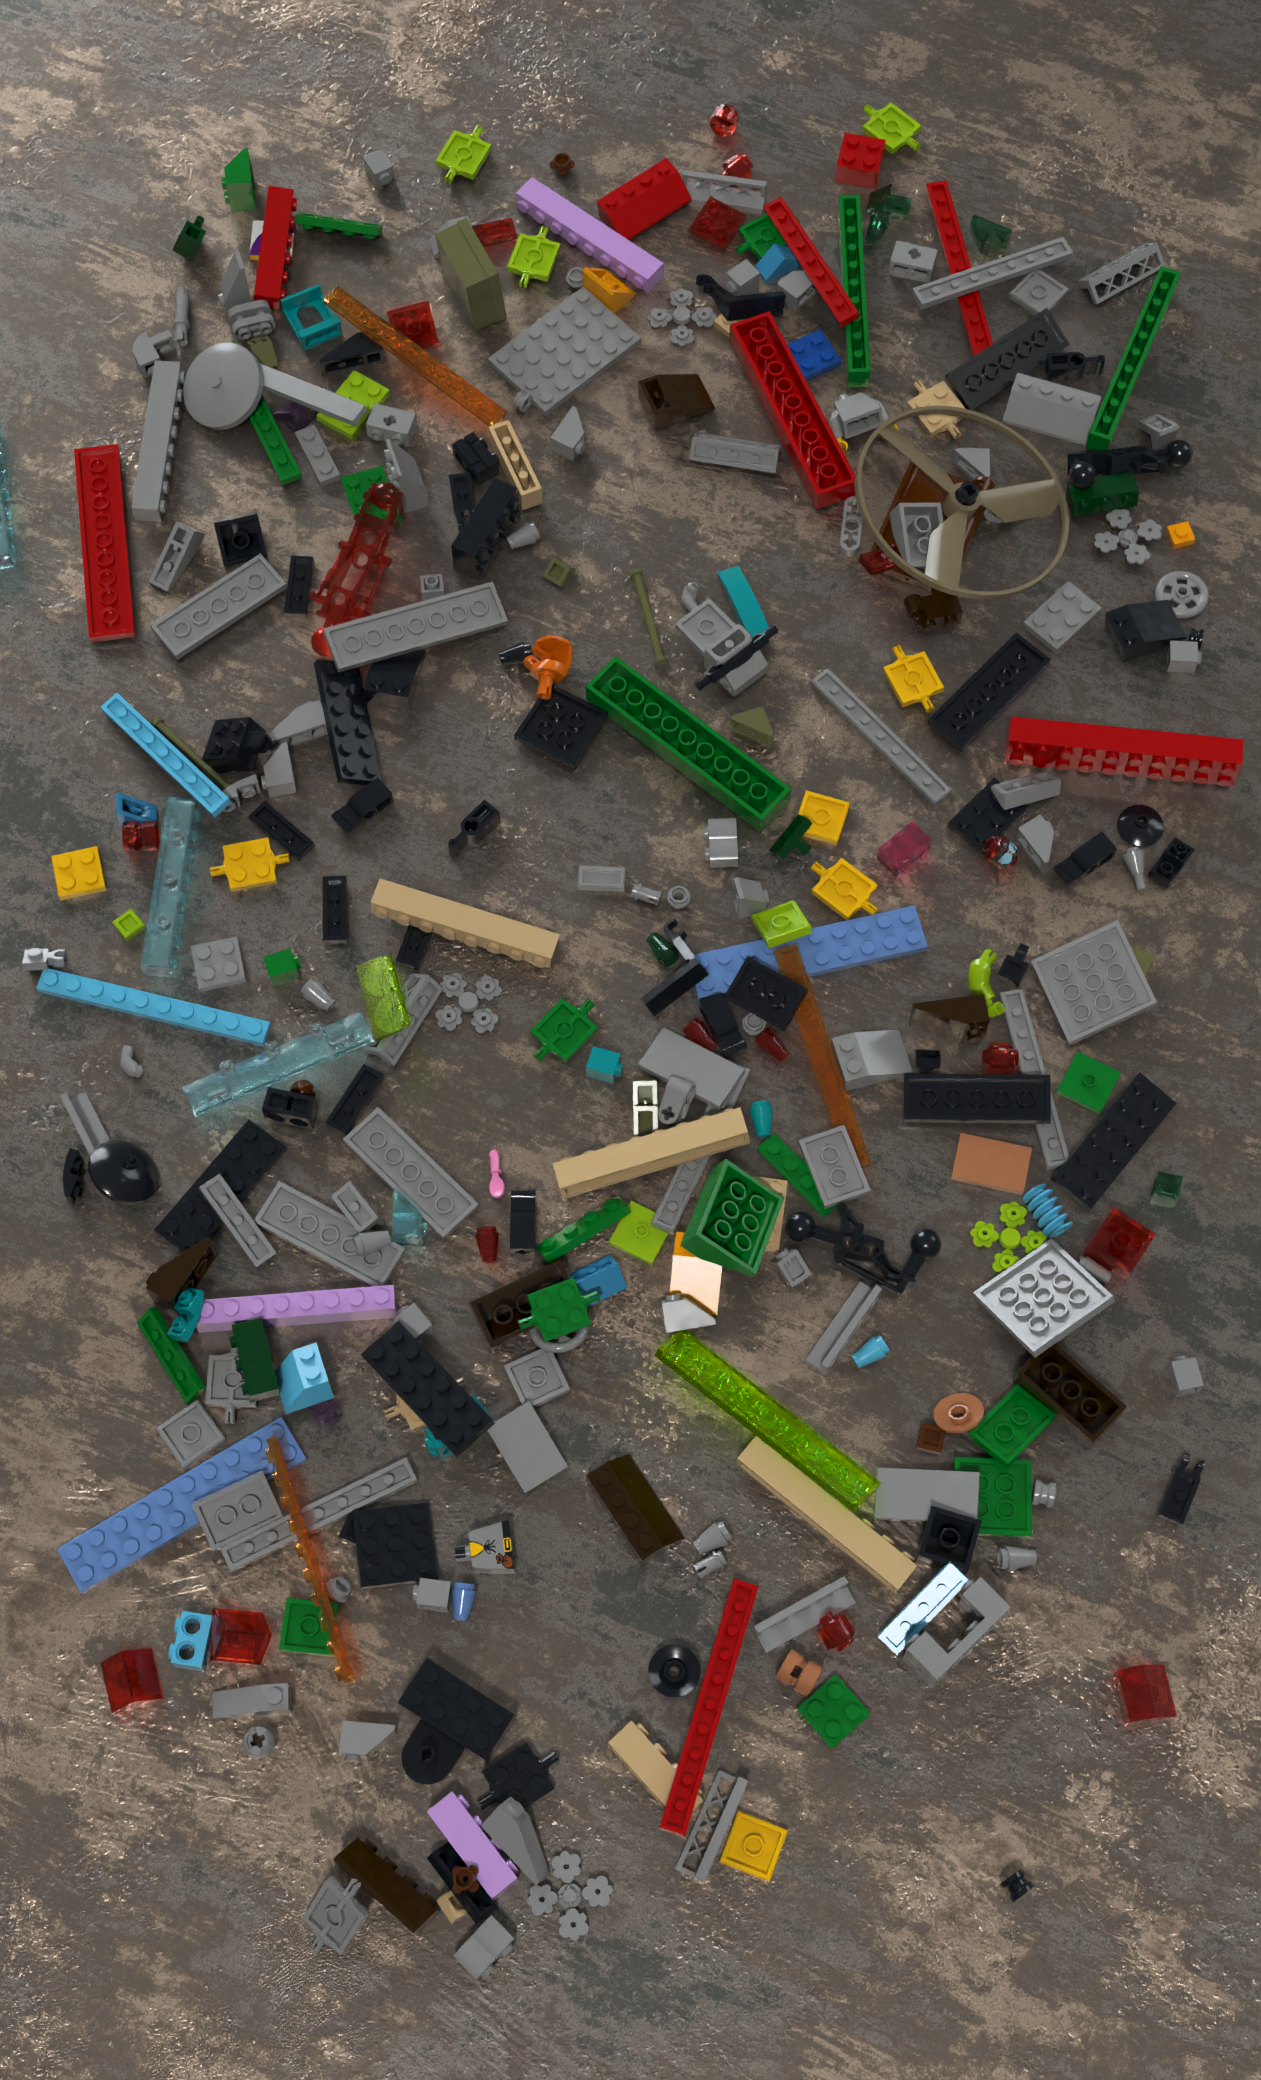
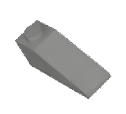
M239 251L234 253L220 283L222 294H218L221 307H226L227 313L235 305L251 302L245 269Z
M176 521L149 582L169 592L197 554L205 533Z
M320 700L309 701L297 707L268 735L272 738V745L265 754L274 753L283 742H287L289 748L327 735L328 732Z
M288 1683L263 1684L213 1692V1719L292 1715V1688Z
M509 1797L482 1823L481 1827L536 1886L550 1874L530 1816L524 1811L523 1806L519 1802Z

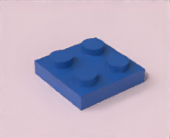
M821 329L787 344L806 381L841 366L842 360Z

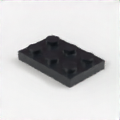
M995 777L948 822L950 829L982 855L1029 809V805L1025 804L1004 810L991 790V786L1001 783Z
M747 956L724 998L785 1032L809 990Z

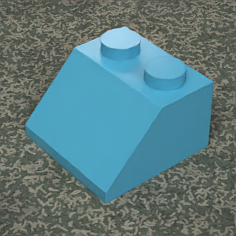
M316 1342L292 1350L275 1370L279 1393L286 1414L334 1398Z

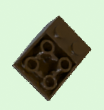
M658 374L638 381V398L654 430L715 410V406L698 374Z

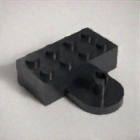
M426 1658L397 1702L401 1709L420 1721L402 1751L404 1771L415 1783L423 1786H433L443 1782L451 1774L465 1751L488 1765L516 1721V1717L504 1707Z

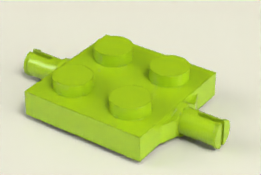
M891 102L877 111L869 104L865 105L863 112L871 118L862 126L863 133L869 137L886 140L885 149L892 155L905 145L911 147L915 152L920 148L921 144L913 139L921 131V125Z
M476 125L472 134H463L454 130L436 159V166L448 170L444 177L446 183L449 181V184H451L456 175L474 180L492 151V144L484 142L479 138L484 131L481 126Z
M541 226L538 235L529 236L520 233L507 265V272L522 276L519 282L521 288L523 286L527 288L530 278L546 282L550 278L561 249V243L553 242L546 238L549 232L547 226H545V229L544 226Z

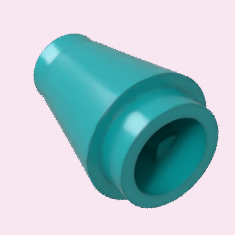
M770 1101L752 1102L749 1112L756 1136H771L773 1107L770 1106Z

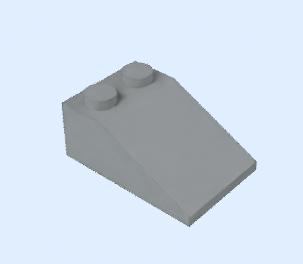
M941 502L898 503L890 512L892 534L901 557L914 568H925L929 535L943 522Z
M899 1030L854 1032L831 1039L830 1051L844 1092L904 1077V1074H913Z

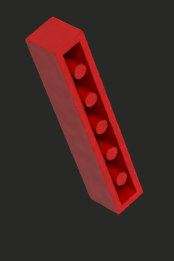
M268 186L254 301L266 300L269 302L271 309L279 310L280 300L285 298L286 289H282V285L287 284L288 271H285V265L289 266L290 253L287 252V247H292L293 235L289 234L290 229L294 230L295 216H292V211L296 212L297 198H294V189Z

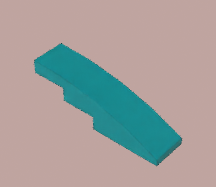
M739 566L717 572L718 580L726 591L727 600L735 611L737 622L750 633L751 637L758 632L762 633L768 629L769 626Z

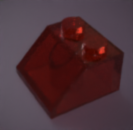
M426 298L384 308L388 328L397 354L439 343L429 300Z
M1139 1665L1115 1671L1113 1679L1125 1727L1177 1717L1164 1665Z

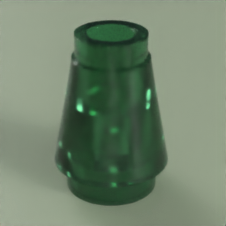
M875 212L870 217L865 240L869 245L876 246L890 226V219L886 214Z
M652 933L647 938V943L659 964L668 967L678 960V949L658 933Z

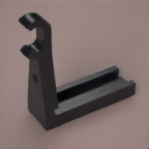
M701 274L696 278V284H705L703 293H710L727 321L748 319L770 311L772 316L783 315L784 299L786 298V294L783 291L733 296L718 285L709 275Z
M675 918L669 919L664 924L663 929L688 963L640 998L654 1016L709 975L683 941L687 937L685 931L679 930L677 934H672V929L678 925Z

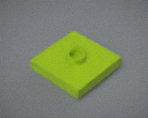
M794 900L751 915L752 923L768 949L812 933L811 925Z
M630 1201L628 1207L631 1213L620 1220L608 1245L653 1266L669 1233L651 1226L656 1212Z

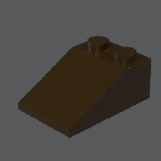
M985 995L913 1003L909 1026L959 1042L977 1043L985 1039L990 1021Z
M209 1237L203 1239L161 1265L156 1273L150 1274L146 1281V1290L155 1304L179 1316L180 1313L174 1309V1306L178 1302L180 1294L187 1287L197 1289L219 1255L212 1239Z

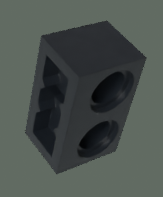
M271 1087L267 1089L262 1106L265 1120L308 1129L313 1128L318 1110L316 1098L313 1096Z

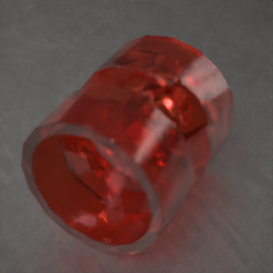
M137 821L123 822L122 843L124 851H139L140 848H143L144 851H158L160 844L158 822L143 821L141 825Z

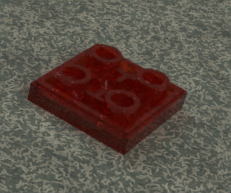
M710 196L691 224L688 232L725 252L737 234L738 228L743 225L747 218L744 213Z

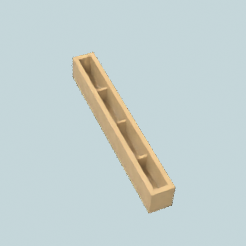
M381 878L378 881L370 904V913H373L378 918L396 920L401 925H412L418 927L423 932L441 934L446 939H457L463 941L468 946H479L494 954H505L513 960H524L539 968L551 967L559 944L560 934Z
M729 1108L716 1115H706L696 1121L679 1123L675 1127L666 1130L659 1129L646 1136H636L626 1142L609 1144L605 1148L596 1151L589 1150L582 1155L572 1158H562L552 1164L562 1197L566 1199L751 1142L741 1108Z
M756 1435L738 1456L736 1464L893 1593L897 1594L917 1568V1565L914 1563L915 1559L905 1551L901 1553L894 1547L895 1543L886 1535L881 1537L874 1531L875 1527L864 1518L860 1520L853 1514L855 1511L847 1503H839L834 1499L835 1495L830 1489L825 1486H818L814 1482V1477L809 1472L797 1469L794 1466V1461L784 1453L780 1455L775 1451V1446L764 1437L760 1439Z

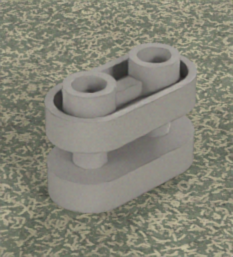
M256 300L235 305L228 310L233 334L237 339L246 340L259 335H267L276 327L274 318L271 315L269 302L266 300Z

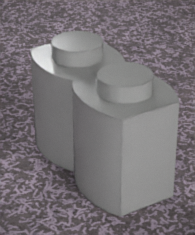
M736 818L708 819V826H704V840H709V847H705V861H710V868L738 867Z
M491 1915L460 1947L453 1957L476 1980L480 1977L485 1980L496 1968L493 1963L500 1956L505 1959L515 1948L512 1944L515 1938Z

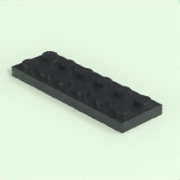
M1045 308L945 375V378L965 409L973 410L1012 384L1017 373L1027 374L1045 362L1047 354L1058 353L1070 345L1048 308Z
M1016 632L927 720V725L962 752L1050 664L1051 659Z
M317 659L314 663L338 783L367 785L377 777L382 781L359 667L338 673L334 661Z
M1137 1073L1051 1180L1087 1211L1091 1210L1177 1103L1142 1073Z
M904 1074V1122L1051 1124L1050 1075Z
M248 1120L154 1229L155 1233L180 1252L186 1251L207 1237L212 1239L224 1224L200 1192L199 1187L220 1173L242 1204L287 1151L286 1146Z
M399 1321L361 1354L363 1359L456 1458L495 1424L493 1419Z

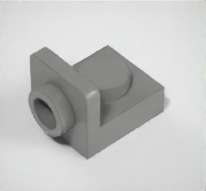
M784 1247L774 1254L775 1258L770 1261L772 1266L778 1268L784 1280L791 1288L812 1274L797 1249H787V1247Z

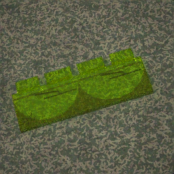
M379 956L355 967L376 1041L378 1042L403 1031V1028L409 1026L411 1022L405 1008L406 1005L400 990L392 957Z

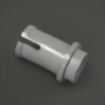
M635 883L631 897L635 898V901L640 899L658 906L662 892L642 886L643 883Z
M714 1550L711 1551L712 1554L693 1564L695 1571L704 1566L706 1567L697 1573L700 1579H703V1577L719 1568L724 1569L723 1566L727 1562L720 1550L716 1552Z

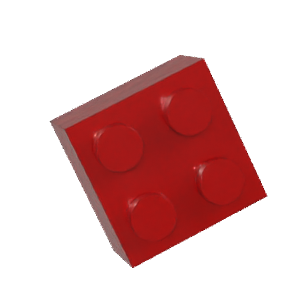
M844 133L836 165L835 182L876 189L884 158L886 140Z

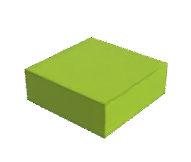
M129 909L112 921L114 927L126 941H129L146 929L144 923L132 909Z

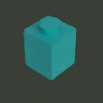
M593 1046L586 1065V1076L614 1084L616 1076H621L624 1063H621V1054Z

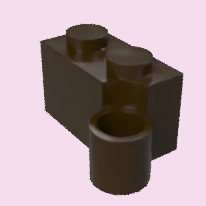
M944 592L921 597L919 594H912L903 600L908 618L913 619L917 633H930L936 629L953 628L961 624L963 611L958 596Z

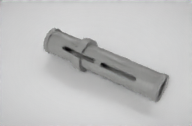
M182 286L177 287L175 290V320L173 321V329L175 330L174 344L178 346V340H180L179 347L188 345V330L190 329V322L188 321L189 289L185 288L184 293V287Z

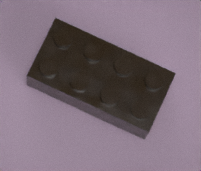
M1056 1343L1034 1358L1032 1356L1016 1373L1013 1380L1016 1385L1018 1384L1056 1414L1055 1420L1087 1449H1090L1127 1407Z

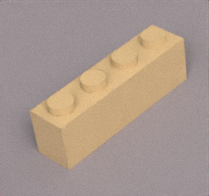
M506 420L489 426L490 444L499 458L500 465L509 484L518 488L519 504L522 511L542 504V487L510 421Z
M630 1721L608 1742V1747L665 1809L678 1765L676 1763L671 1765L665 1758L667 1755L666 1751L658 1743L653 1745L647 1738L649 1733L640 1723L635 1725ZM700 1789L698 1791V1795L695 1801L692 1814L700 1806H702L704 1800L701 1798L704 1794Z

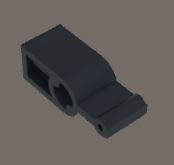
M1080 352L1047 354L1045 363L1046 379L1049 382H1068L1080 380L1083 374L1094 373L1095 375H1100L1103 371L1105 356L1098 355L1097 357L1086 358Z
M377 777L355 793L348 800L347 804L338 811H335L331 817L347 834L359 823L369 821L394 802L392 792Z
M483 800L461 822V833L455 839L449 840V854L455 858L467 844L477 845L501 823L500 812L486 800Z
M1100 832L1076 849L1069 858L1057 864L1053 870L1069 887L1081 877L1088 876L1114 858L1117 848L1103 832Z
M719 992L699 1001V1011L713 1038L718 1042L724 1057L728 1058L747 1050V1044L739 1032L736 1020L722 993Z
M511 1190V1256H535L536 1190Z

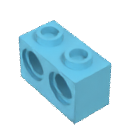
M182 1611L181 1618L177 1617L174 1626V1633H177L175 1644L171 1643L168 1653V1659H171V1664L174 1667L205 1672L216 1625V1619L212 1615ZM194 1622L200 1623V1629L197 1633H188L190 1624ZM193 1648L194 1656L189 1660H183L182 1653L184 1650Z

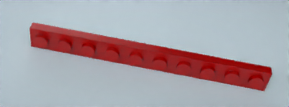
M947 180L926 183L925 190L949 275L970 269L971 264ZM978 290L956 298L972 357L993 344Z
M733 1579L659 1830L683 1838L686 1835L759 1586Z

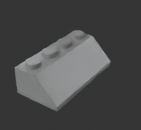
M1017 373L1002 423L1086 446L1102 396Z

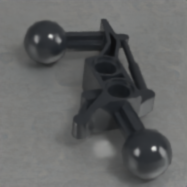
M1175 440L1170 442L1166 449L1150 451L1144 445L1111 450L1067 453V475H1069V481L1073 487L1085 490L1091 488L1095 483L1097 474L1109 476L1131 471L1132 474L1165 473L1166 462L1172 467H1184L1192 460L1193 451L1188 442Z
M839 1203L837 1206V1213L841 1221L839 1232L816 1225L812 1216L806 1212H795L785 1222V1231L790 1239L795 1242H805L812 1238L833 1245V1259L836 1266H843L869 1280H873L895 1291L897 1295H901L906 1286L913 1288L916 1282L915 1277L925 1259L935 1257L941 1249V1239L934 1230L925 1228L916 1231L910 1240L912 1254L901 1271L893 1267L884 1253L885 1241L863 1234V1223H858L854 1219L855 1217L849 1212L845 1203ZM849 1222L855 1226L854 1230L851 1229ZM849 1238L854 1242V1245L849 1248L844 1247L841 1244V1240ZM867 1246H873L877 1249L878 1253L871 1256L864 1249ZM845 1257L872 1265L884 1278L899 1284L896 1287L846 1260Z

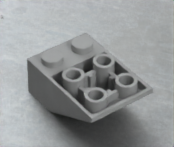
M387 439V449L384 450L387 461L386 468L389 474L387 476L390 487L394 488L397 506L401 505L404 513L428 507V493L415 458L390 439Z

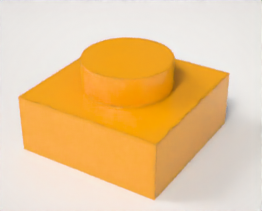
M1188 521L1169 525L1166 528V533L1173 549L1195 543L1196 539Z

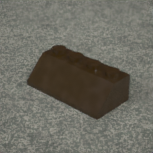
M561 1260L552 1262L468 1303L479 1328L491 1348L535 1327L533 1325L520 1330V1325L517 1320L531 1316V1307L526 1296L569 1279Z
M630 1454L607 1461L586 1475L587 1484L642 1567L685 1539Z
M357 1837L336 1855L333 1860L350 1877L358 1879V1882H361V1887L416 1937H419L439 1913L438 1909L435 1908L438 1904L437 1901L427 1892L422 1896L415 1890L418 1884L407 1874L402 1878L395 1871L398 1866L387 1856L382 1860L375 1853L378 1848L367 1838L362 1842Z

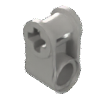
M675 1076L669 1079L660 1108L658 1109V1117L664 1124H678L685 1120L691 1101L695 1096V1084Z

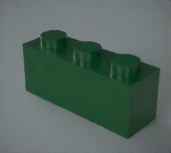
M1132 471L1098 477L1091 488L1085 490L1077 489L1071 483H1067L1066 501L1073 517L1129 508L1138 504L1139 487Z
M262 1318L233 1324L232 1333L228 1334L231 1348L237 1349L238 1357H235L234 1360L237 1372L242 1371L244 1380L240 1381L243 1396L248 1395L251 1403L280 1395Z

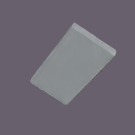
M665 1027L662 1028L638 1063L640 1069L665 1082H668L672 1076L695 1084L696 1092L694 1097L721 1110L745 1074L744 1068Z
M878 1468L874 1518L875 1520L926 1522L931 1506H935L978 1519L980 1472Z

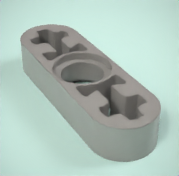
M856 496L847 498L844 503L839 550L847 557L855 556L859 552L863 520L858 509ZM852 505H856L855 515H851ZM852 522L857 524L858 528L849 530L846 528V524ZM848 537L853 538L852 548L847 547Z

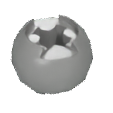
M256 1725L245 1732L242 1740L243 1750L253 1759H262L272 1753L276 1739L270 1728L264 1725ZM257 1736H259L261 1739L265 1738V1740L262 1741L263 1747L259 1748L257 1745L252 1746L256 1743L254 1738Z

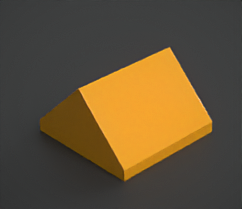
M584 267L582 271L583 286L613 313H616L636 295L632 289L607 269Z

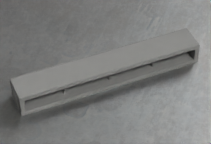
M156 360L154 362L131 507L134 519L138 521L161 522L162 514L166 513L167 502L165 494H169L168 476L172 475L171 457L175 456V444L173 442L178 437L176 422L177 420L180 421L181 409L179 403L183 402L184 398L182 384H184L186 371L182 370L181 362Z

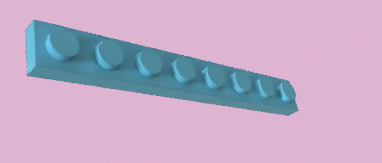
M115 693L100 707L115 724L214 818L232 803L212 781L121 695Z

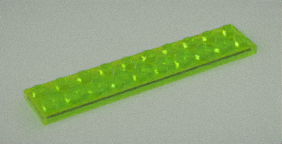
M680 1330L658 1348L654 1356L662 1361L664 1365L680 1375L683 1380L694 1386L705 1397L713 1401L724 1412L736 1419L743 1427L750 1430L765 1444L773 1448L784 1459L792 1463L803 1474L815 1481L854 1513L881 1485V1482L686 1330Z

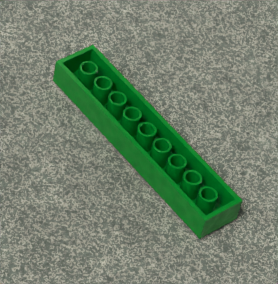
M615 656L585 686L586 700L608 712L609 718L760 833L790 802L791 788L618 657Z

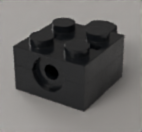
M251 717L215 720L202 760L218 774L253 771L259 753H266L270 749L272 738Z

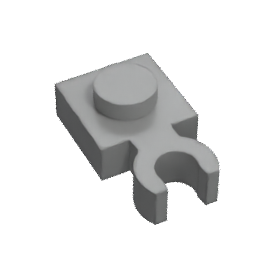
M49 948L25 950L22 962L24 971L48 970L49 965L55 967L65 966V949H57L49 952Z

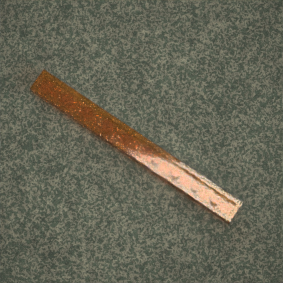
M337 286L324 298L325 305L486 425L498 424L506 416L507 411L341 287Z
M797 944L774 950L780 974L809 990L795 1014V1019L832 1128L845 1125L862 1169L870 1167L871 1161Z
M274 1436L266 1439L269 1447L264 1450L268 1462H274L276 1468L272 1475L276 1487L281 1486L284 1495L279 1496L284 1511L289 1509L291 1519L287 1520L292 1535L297 1534L299 1543L295 1544L299 1559H305L307 1567L302 1568L307 1583L312 1582L315 1590L310 1593L315 1608L320 1606L323 1615L318 1617L322 1631H328L330 1641L326 1642L331 1657L336 1656L338 1666L334 1667L339 1682L344 1681L346 1687L357 1683L279 1441Z

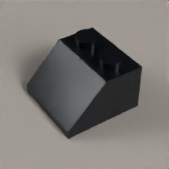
M256 509L213 518L224 567L248 562L260 553L264 558L268 557Z
M931 1506L916 1560L942 1568L951 1561L963 1574H966L969 1571L982 1520Z

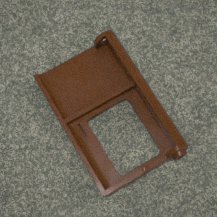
M910 461L879 533L888 545L896 551L897 544L892 534L890 512L897 504L941 502L942 508V502L948 492ZM947 473L953 484L970 482ZM978 476L973 481L979 491L995 488L994 482L987 477ZM981 505L972 519L966 523L962 563L985 511V507ZM942 510L943 522H944V521L946 520V518H945V516H944L945 514H944V512H943V510ZM874 542L866 560L870 568L933 594L942 593L923 584L905 571L893 567L891 559Z

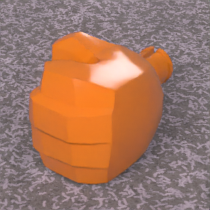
M546 635L535 641V646L531 651L541 661L532 655L527 656L523 661L525 667L530 670V675L534 679L539 680L536 696L540 698L541 695V699L544 700L551 698L552 683H557L564 679L572 661V645L567 639L554 635Z

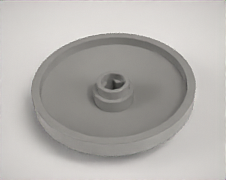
M219 343L204 350L192 362L184 380L183 397L189 414L200 424L214 430L230 429L244 422L253 413L262 395L264 378L261 365L249 350L235 343Z

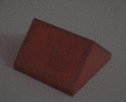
M213 1608L210 1662L261 1665L272 1636L263 1613Z
M152 1648L120 1651L101 1662L112 1714L164 1699Z

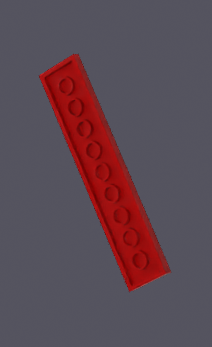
M118 444L74 449L90 642L135 637Z

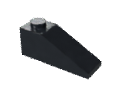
M378 328L354 334L319 359L322 376L385 362L384 349Z

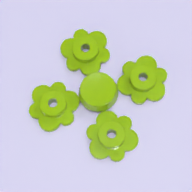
M1015 1201L1011 1202L1010 1205L1007 1203L1002 1204L1000 1207V1221L1006 1222L1008 1227L1002 1230L1000 1234L994 1230L992 1223L986 1224L984 1221L976 1222L975 1228L970 1231V1235L973 1237V1244L976 1247L984 1245V1247L990 1248L992 1242H996L999 1238L1000 1244L1006 1248L1002 1254L996 1253L994 1256L995 1261L992 1264V1269L998 1273H1002L1020 1260L1009 1249H1015L1021 1243L1022 1247L1025 1248V1253L1028 1255L1047 1242V1236L1043 1235V1231L1035 1233V1231L1030 1230L1027 1236L1021 1239L1020 1233L1015 1228L1017 1225L1025 1223L1024 1217L1027 1214V1210L1025 1207L1019 1206Z

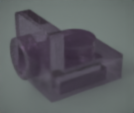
M332 1399L306 1407L321 1429L326 1426L328 1428L332 1427L340 1420L339 1417L342 1416L341 1409Z

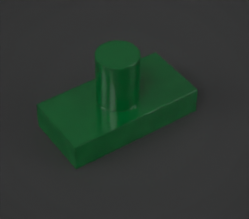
M798 814L769 851L783 860L792 849H795L801 856L806 855L810 851L811 845L802 836L813 823L806 817Z

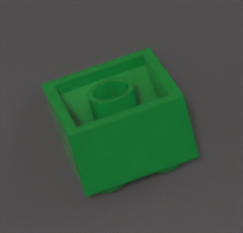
M244 148L224 167L225 177H221L222 188L227 190L224 191L225 202L230 204L231 212L257 210L254 176L249 150Z

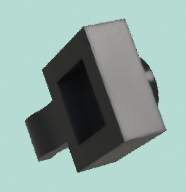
M1020 943L1014 957L1007 954L997 974V978L1019 987L1029 966L1028 963L1024 962L1029 946Z

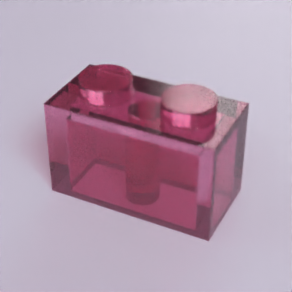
M911 821L878 848L877 860L895 877L901 873L905 874L913 867L915 861L924 859L930 853L932 839Z

